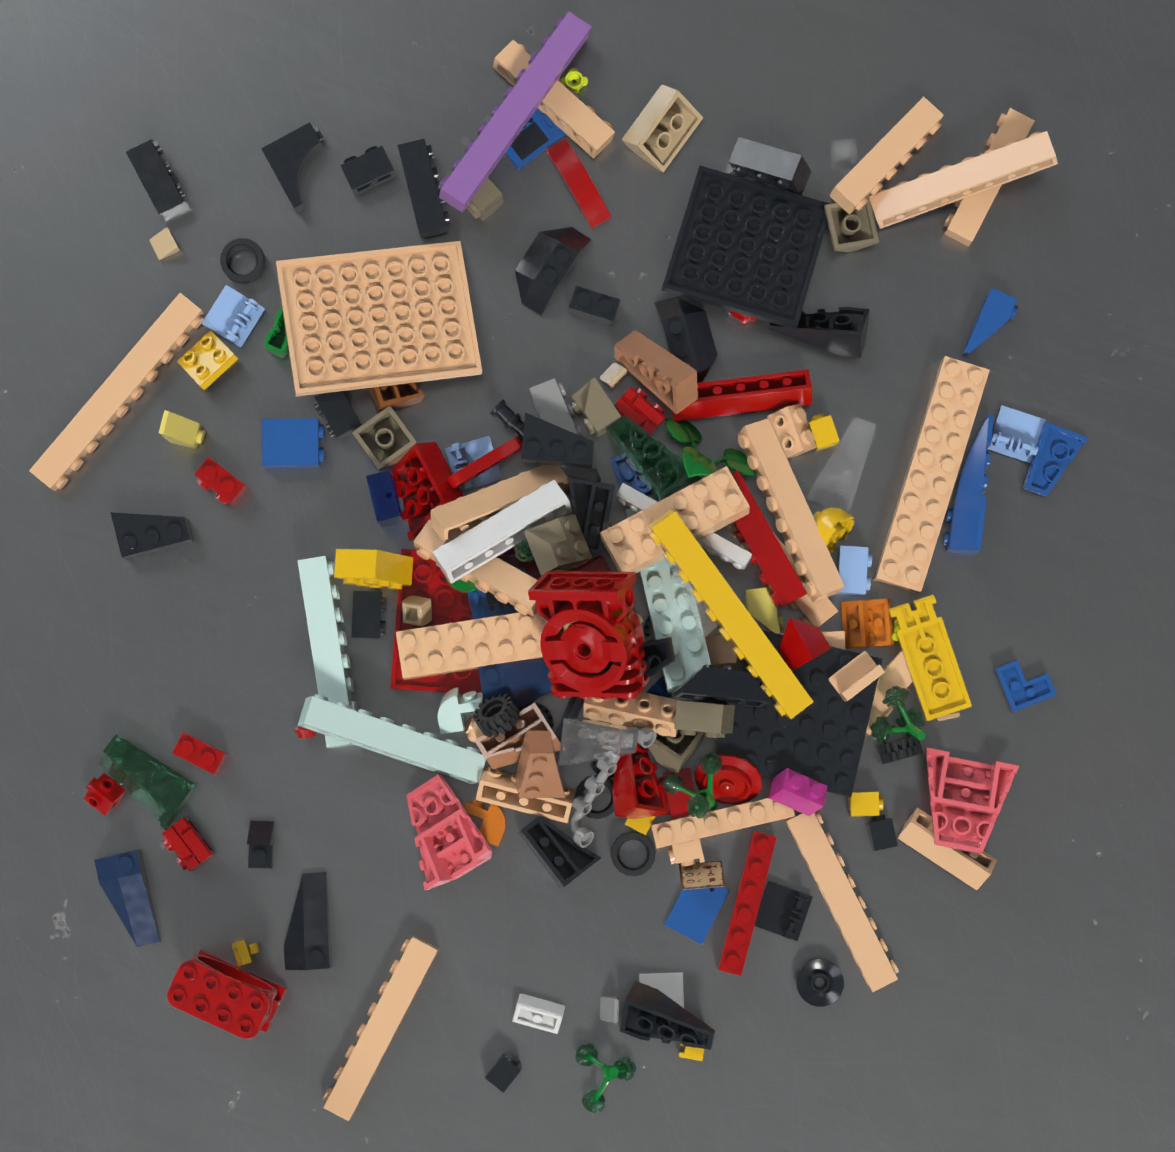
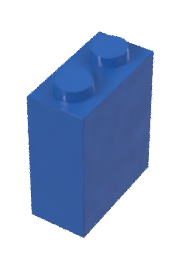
M318 418L262 419V466L264 468H320L321 461H325V449L321 447V438L325 437L324 424H320Z

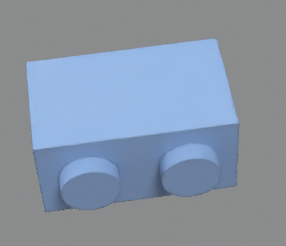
M842 545L838 547L837 570L845 587L837 594L864 596L866 590L870 591L871 577L867 576V567L872 565V553H868V547Z

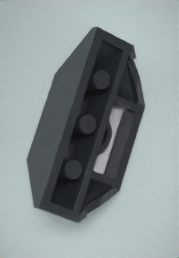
M573 227L540 231L515 269L522 305L542 316L591 239Z
M677 296L654 302L667 351L697 370V383L703 382L718 356L706 311Z
M703 665L701 669L694 672L672 693V699L760 708L770 702V697L748 672L739 671L736 667L718 669L716 665Z

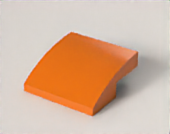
M891 598L841 602L843 631H845V649L895 645L892 638L894 633L893 618L890 617L888 609L892 608Z

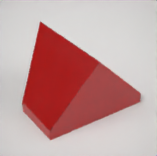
M789 617L778 652L792 671L831 649L819 627Z

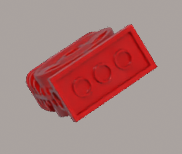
M546 571L528 590L529 600H535L537 613L547 620L541 634L540 646L543 659L550 670L548 679L553 683L550 688L552 695L558 698L579 697L580 699H587L590 697H600L603 700L611 698L633 700L648 684L649 675L644 673L647 669V663L645 660H642L645 656L642 649L644 640L643 629L637 614L632 609L635 605L632 586L637 581L635 572ZM574 622L564 631V625ZM610 661L614 662L608 671H602Z
M201 949L198 954L192 956L191 960L185 961L180 965L168 990L167 1000L174 1008L240 1038L249 1039L257 1037L259 1031H268L287 988Z

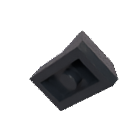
M250 820L247 845H249L248 868H273L274 821Z

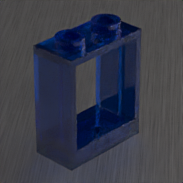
M390 471L366 476L379 525L386 527L404 522L394 479Z

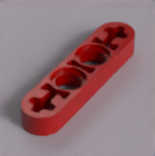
M518 436L458 470L447 481L453 489H457L522 449L523 442Z

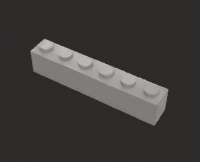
M553 378L529 388L540 419L583 437L579 425L574 426L571 419L575 417L571 405L565 404L563 396H566V392L561 382L557 384L556 379ZM560 466L566 476L601 481L597 468Z

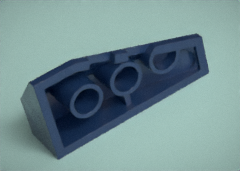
M544 659L478 667L483 700L487 698L490 700L493 695L498 697V694H503V696L507 694L511 697L516 707L520 708L551 692L550 688L553 683L548 679L550 670Z
M141 849L94 860L99 884L135 945L140 947L161 942Z

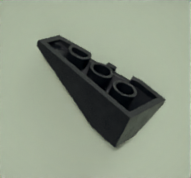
M839 307L837 312H826L825 309H817V312L812 314H805L802 311L796 330L771 322L769 329L838 356L861 358L866 342L870 309Z
M672 637L643 642L642 649L645 656L642 660H645L647 663V669L644 673H647L649 677L675 661ZM610 661L602 671H608L614 662Z
M327 872L302 874L284 943L285 970H315L333 967Z
M635 981L624 1001L620 1032L640 1040L649 1041L650 1038L661 1039L662 1043L670 1044L671 1041H677L687 1047L711 1050L715 1030L658 989Z

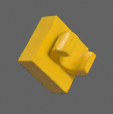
M241 940L231 944L238 966L251 963L250 955L260 952L257 943L246 946L245 940Z

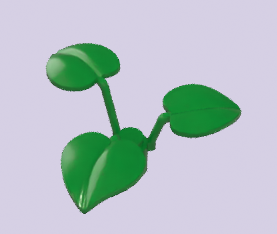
M673 417L665 419L670 434L680 442L689 443L691 446L685 447L682 450L685 468L679 475V480L683 485L688 487L699 481L701 476L705 477L716 472V466L721 462H726L727 467L734 472L738 470L740 474L755 476L756 473L749 467L747 456L743 452L728 448L724 450V456L713 462L695 449V442L700 443L702 435L693 424L686 420L673 421Z

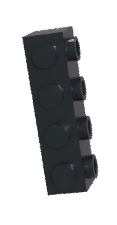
M425 138L399 144L398 149L421 239L448 232L446 225H450L448 212L442 211L441 203L445 201L439 198L440 189L437 190L435 181L439 180L437 167H432L430 159L434 158L431 144L426 145Z

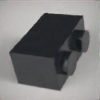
M383 146L370 147L365 150V154L359 157L351 156L344 160V164L340 165L354 195L396 176Z
M575 286L569 305V313L613 326L620 306V299Z
M343 391L322 393L314 397L317 401L314 407L320 417L324 415L327 419L328 424L325 427L331 437L336 436L338 440H341L362 426Z
M353 591L351 638L381 640L382 635H386V621H382V613L387 611V597H383L382 592Z

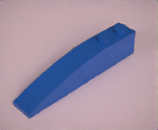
M989 414L985 417L964 459L956 483L951 509L948 508L946 513V522H949L948 532L945 531L943 537V545H946V552L975 555L981 551L987 497L982 496V493H985L989 477L987 474H984V470H987L990 464V451H987V446L990 447L992 442L994 414Z

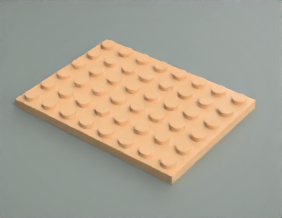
M461 241L276 261L296 397L482 375Z

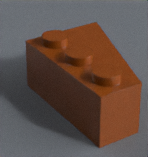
M415 383L369 388L377 414L388 406L396 410L421 403L425 396Z

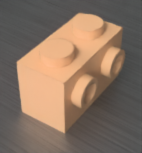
M801 404L787 406L767 416L787 459L817 448L814 435L810 430L806 413Z

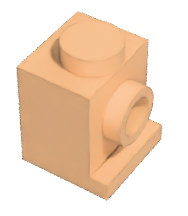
M700 839L671 845L672 850H668L671 864L681 863V867L695 864L694 859H699L700 863L705 862Z

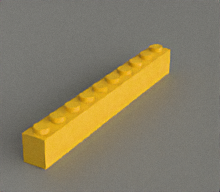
M670 509L648 526L651 530L650 538L657 546L661 544L665 549L663 555L671 565L675 563L679 569L677 574L684 584L689 582L694 589L691 591L693 597L698 603L703 602L708 608L705 610V613L712 622L717 621L721 626L719 632L726 641H732L735 646L732 650L740 660L744 658L749 666L746 669L754 679L759 678L762 683L760 687L769 697L772 696L776 704L773 706L781 716L786 715L792 719L813 703L811 697L676 511Z

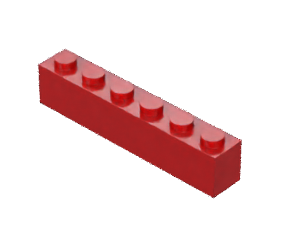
M809 369L697 383L698 399L678 414L672 411L673 421L779 409L797 404L802 406L812 405V384Z
M737 470L731 474L748 502L750 509L749 514L732 522L737 530L734 534L740 544L744 543L748 552L752 554L749 562L752 565H757L760 571L757 573L758 578L763 586L767 584L771 590V593L768 595L774 606L779 605L782 609L805 596L807 592Z
M756 831L751 833L717 969L720 971L742 976L777 839L775 836Z

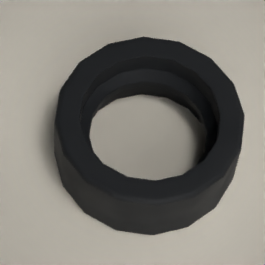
M238 238L230 241L221 252L220 264L223 272L231 281L237 284H249L262 276L265 270L266 259L262 249L256 242L250 239ZM240 248L251 250L257 259L254 270L245 275L235 273L229 264L232 253Z
M590 776L580 782L576 789L575 798L584 795L586 789L584 784ZM606 779L604 785L607 786L611 793V801L608 807L600 811L591 810L585 815L588 818H606L615 811L612 795L613 781L611 779Z
M630 831L623 833L615 840L611 849L613 865L626 876L636 877L643 875L651 869L655 861L656 851L654 844L646 835L640 832ZM638 840L646 847L647 858L640 867H627L620 860V848L626 841Z

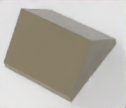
M869 197L866 198L868 202L860 211L855 209L850 215L837 203L824 206L834 251L850 253L879 243Z

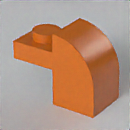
M472 799L471 803L466 801L464 804L466 812L483 819L479 831L486 842L499 846L506 830V818L502 809L498 805L490 804L489 809L486 810L484 809L485 804L474 799Z

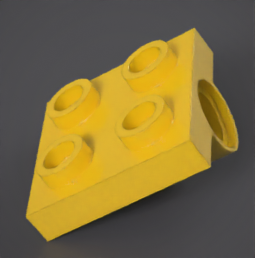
M210 330L177 362L205 390L238 358Z

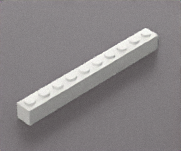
M624 483L616 494V500L619 504L629 506L636 513L657 503V501ZM715 533L697 541L701 547L707 549L708 553L720 556V559L724 562H731L737 569L742 568L744 570L752 557L750 552Z

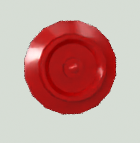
M720 754L711 756L714 759L713 797L715 801L722 804L737 805L749 802L757 797L762 788V776L753 764L735 755ZM710 757L700 762L695 770V783L700 791L707 789Z

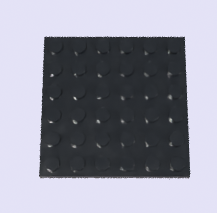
M699 166L663 282L662 291L796 330L827 226L824 206L830 203Z
M762 630L778 652L783 635ZM830 646L831 649L792 670V673L813 700L811 705L792 719L786 715L781 716L773 706L776 702L772 696H770V702L760 708L735 705L733 732L725 734V738H718L714 756L725 754L746 759L758 769L761 776L774 779L776 775L788 768L827 785V792L851 797L878 678L845 702L828 679L861 653ZM870 656L876 665H882V658ZM737 657L735 667L739 671L748 672L746 669L749 666L744 658L740 660ZM758 677L754 679L759 686L762 685Z

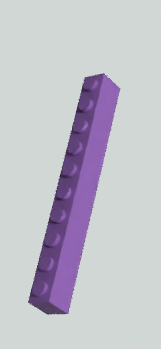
M569 11L564 18L560 17L554 25L555 31L553 34H547L542 41L541 46L543 48L539 53L536 51L533 53L528 62L530 66L527 70L522 69L516 78L517 84L514 88L510 86L503 96L504 102L501 106L497 104L490 114L491 120L481 125L477 133L479 134L478 138L468 143L465 148V156L455 161L452 166V174L449 177L445 176L440 182L439 198L463 213L590 35L592 26Z

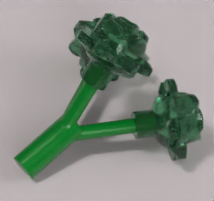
M893 686L892 689L886 691L885 699L882 703L886 704L887 707L895 706L900 711V717L896 719L899 727L890 725L885 716L882 718L877 717L876 722L870 726V729L872 731L871 736L877 739L878 744H886L887 738L896 732H906L908 737L913 735L920 741L925 738L926 734L920 728L925 726L922 713L916 712L914 708H910L908 711L905 710L906 705L904 701L910 694L909 690Z

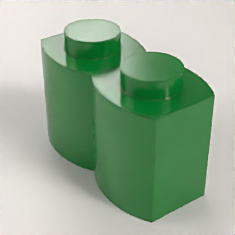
M281 307L275 316L274 327L266 335L264 346L269 353L283 359L289 353Z

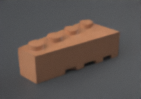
M634 330L614 345L615 359L674 413L678 414L698 399L697 370L646 336Z

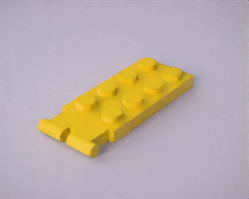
M929 595L914 600L916 609L914 611H911L909 603L888 609L890 617H896L900 629L896 631V635L925 720L929 721L972 707L942 617H936L932 605L936 603L935 596Z

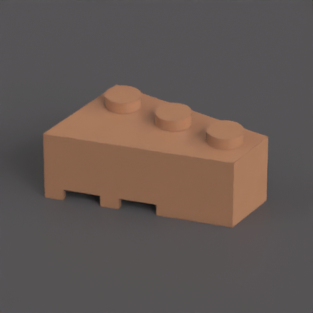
M536 703L520 711V718L516 720V725H511L512 729L510 731L507 729L505 734L499 733L498 737L482 735L475 740L492 769L519 762L526 731H550L555 752L564 749Z
M526 731L515 774L518 798H565L562 776L550 731Z

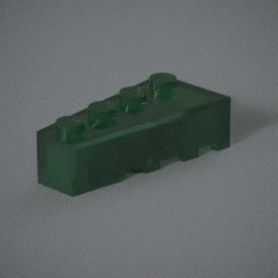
M624 415L606 428L611 443L658 502L701 480L700 476L688 478L683 459L677 454L672 453L659 440L651 437L647 431Z
M117 734L102 752L99 764L120 785H123L130 792L129 795L135 800L137 799L146 808V811L161 823V827L166 831L191 798L195 783Z

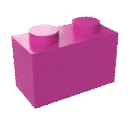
M786 768L772 779L769 799L810 816L824 807L827 785Z

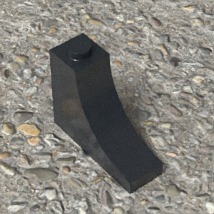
M310 122L261 148L296 213L304 210L299 192L302 171L309 159L323 148L321 140L324 137L319 128H313Z

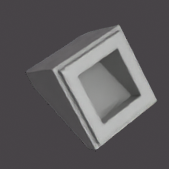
M601 997L600 1020L617 1023L619 998Z

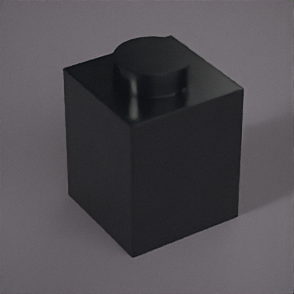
M885 815L871 817L872 822L866 824L872 851L897 847L892 818L886 819Z
M503 1053L486 1074L485 1079L504 1093L522 1068L519 1066L521 1062L509 1053L507 1056Z

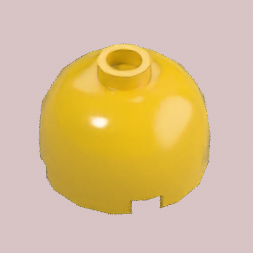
M837 507L826 508L822 512L817 511L813 515L819 534L831 554L838 548L835 544L840 539L844 542L851 532L855 522L852 520L854 517L847 511Z

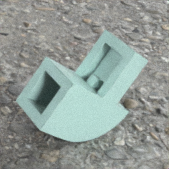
M458 687L448 691L443 696L438 711L440 733L464 731L466 723L464 713L480 709L478 705L480 703L484 704L482 692L470 691L460 696Z

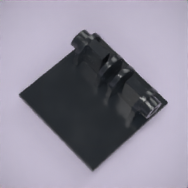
M768 881L754 926L798 941L813 896Z

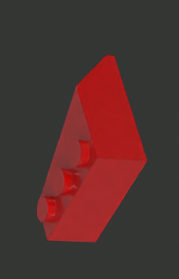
M437 442L414 444L391 469L397 495L403 500L405 510L402 511L403 519L408 521L410 531L407 532L409 540L415 539L428 520H431L432 509L452 502L459 497H464L460 487L453 489L447 481L452 472Z

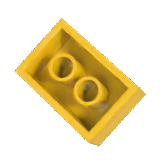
M336 549L334 578L343 579L344 584H356V586L372 589H382V587L402 589V585H411L413 557L381 550Z

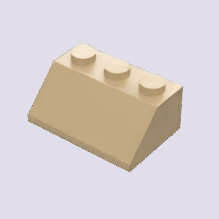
M661 85L621 140L636 155L664 173L703 117L678 90Z

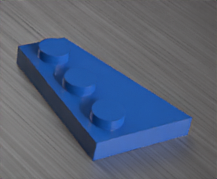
M1045 422L1036 445L1039 447L1036 456L1033 455L1022 489L1041 496H1047L1062 476L1067 465L1075 458L1076 453L1089 437Z

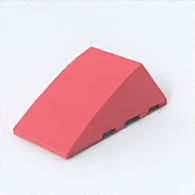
M926 747L934 845L982 854L1019 766L998 761L990 765L950 757V752Z
M441 774L436 775L406 795L412 826L416 827L417 832L415 844L416 847L420 848L422 858L419 861L420 870H424L426 882H423L424 891L458 879L491 859L492 849Z

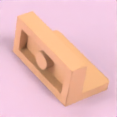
M863 651L829 677L828 681L846 702L884 674L885 671L880 664L876 665L866 651Z

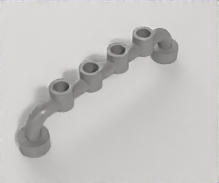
M632 727L621 738L619 736L614 737L609 744V747L613 750L609 758L603 756L597 762V767L601 770L598 776H590L584 784L585 788L588 789L585 797L578 796L574 799L572 807L576 811L571 819V829L574 833L573 840L580 847L588 846L594 838V833L589 828L580 826L581 819L591 811V803L604 790V782L608 776L616 771V763L629 750L631 739L636 737V742L643 748H648L654 743L656 733L649 727Z

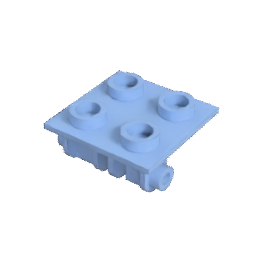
M226 285L201 324L241 348L265 311V308L258 305L253 299L245 297Z
M1001 405L992 432L991 446L987 449L1031 463L1033 455L1036 456L1039 447L1036 445L1046 420Z
M490 436L462 444L455 443L451 447L445 448L452 474L494 450ZM498 464L460 486L461 491H467L503 480Z

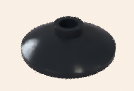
M814 959L807 962L800 969L796 985L800 996L805 1002L816 1007L831 1005L841 996L844 988V978L840 969L833 962L825 959ZM817 978L824 980L823 985L820 987L815 985Z

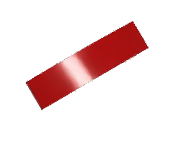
M563 139L545 149L556 170L559 171L591 229L610 219L611 215L603 199L568 141Z

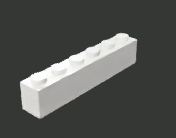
M555 480L544 484L538 490L528 496H523L511 506L501 509L496 515L481 521L469 531L463 532L447 544L441 545L437 550L433 551L436 562L452 584L526 540L524 534L526 530L573 512L569 499Z

